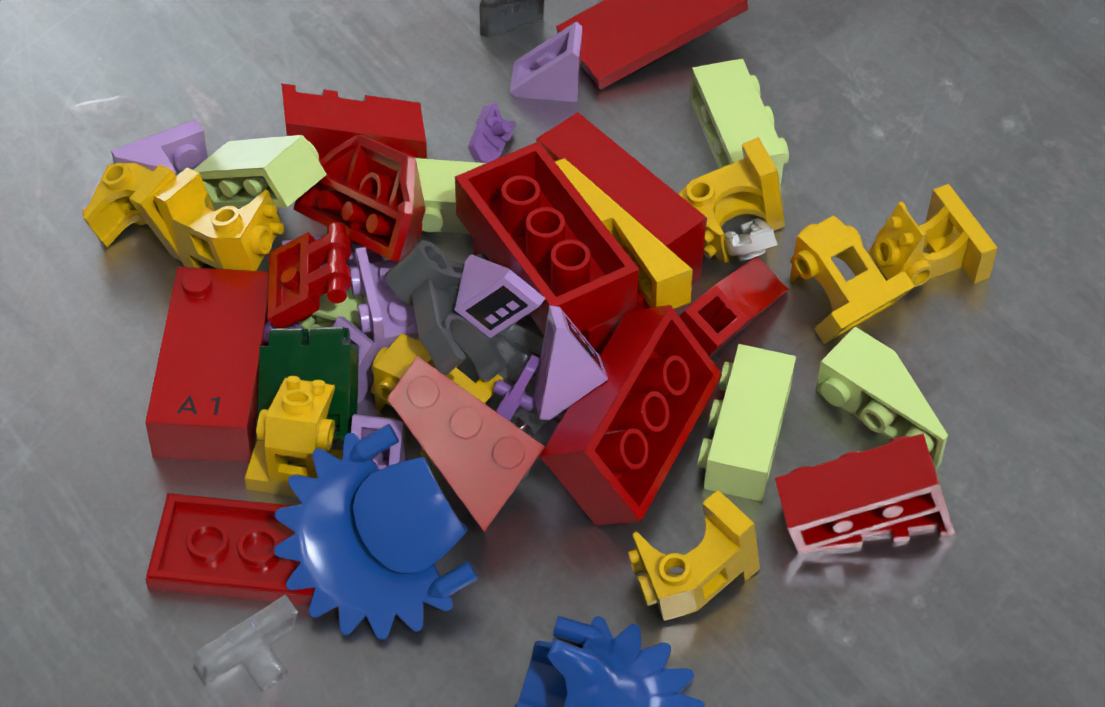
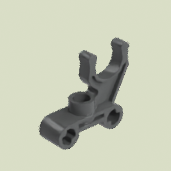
M421 240L386 273L387 283L399 299L406 304L414 306L419 339L430 354L439 372L443 375H448L466 359L465 354L457 345L459 344L473 361L480 378L489 382L507 366V362L500 354L492 338H489L454 310L464 264L449 261L437 246L429 241ZM484 254L476 255L477 257L490 261Z

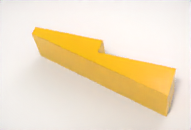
M565 158L555 161L639 268L638 289L649 306L653 308L671 305L675 309L691 303L692 269Z

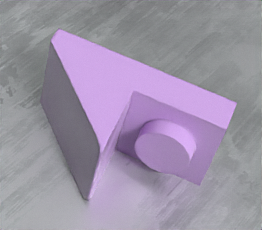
M196 119L111 150L114 164L136 163L152 171L161 164L172 169L175 175L186 168L192 169L200 165L208 158L204 131Z

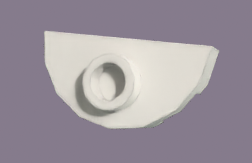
M760 218L741 224L742 234L740 235L736 234L735 231L726 232L725 240H723L727 255H738L740 261L760 256L766 252L765 249L778 245L773 229Z

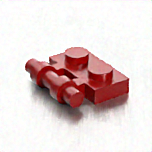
M333 223L329 225L327 235L318 240L307 232L269 253L267 319L276 328H286L297 321L307 319L313 313L320 310V296L327 293V299L332 303H342L346 300L347 290L352 285L351 269L347 265V260L351 256V240L346 235V227L343 224Z

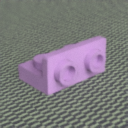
M355 248L356 266L350 267L352 276L351 291L353 297L362 295L364 303L357 305L361 332L364 334L371 333L372 341L377 344L378 351L384 347L389 348L401 333L413 339L419 338L414 306L406 304L399 299L391 290L386 280V273L398 261L386 260L369 263L366 248Z

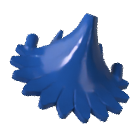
M390 424L385 425L362 440L355 433L346 434L342 460L324 449L318 448L314 450L312 457L318 478L292 475L288 479L289 486L302 504L279 508L275 512V517L279 522L296 532L274 548L275 555L301 562L287 580L286 587L289 590L316 587L309 607L311 617H319L339 606L341 633L349 635L367 616L376 637L381 640L389 636L396 614L412 630L420 631L424 627V602L443 611H448L454 606L451 595L479 579L469 561L441 577L438 573L435 563L462 538L468 528L465 523L460 522L443 495L429 468L430 462L424 457L390 465L381 470L372 458L399 442Z
M558 616L553 636L584 646L581 649L556 638H553L552 643L536 641L518 703L514 705V707H705L703 701L681 694L693 680L694 673L691 669H664L671 652V646L668 643H659L641 650V630L638 625H629L613 638L606 621L600 616L595 617L591 625Z

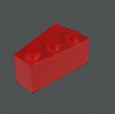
M924 433L912 437H898L891 440L888 444L862 452H848L838 459L812 467H798L789 474L775 478L787 528L799 554L859 547L863 543L862 537L891 534L893 542L909 541V532L936 528H938L940 537L956 535Z

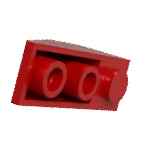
M757 256L715 284L685 309L679 317L711 358L786 294L789 289Z

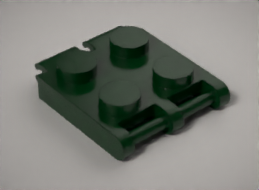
M313 327L310 330V342L308 329H270L269 346H260L258 418L262 409L269 410L285 378L297 376L300 380L310 382L322 380L325 384L335 385L327 419L334 420L335 426L339 427V430H334L333 440H340L341 444L344 445L345 435L351 433L352 417L354 414H357L359 346L350 344L349 328Z

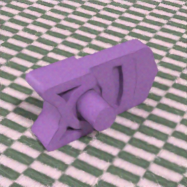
M493 102L483 106L476 122L477 126L468 144L470 154L474 161L478 163H488L499 158L516 126L515 122L506 121L502 118L497 103Z
M534 355L530 356L515 384L511 383L509 385L498 379L492 390L503 396L496 412L508 421L511 420L518 406L530 412L535 404L534 398L525 394L526 391L524 390L541 360Z

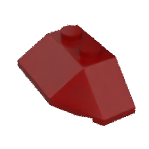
M358 134L332 149L321 160H318L327 175L296 200L293 210L326 227L333 223L343 224L346 227V235L351 240L393 261H400L415 247L422 232V221L426 211L416 158L367 136Z

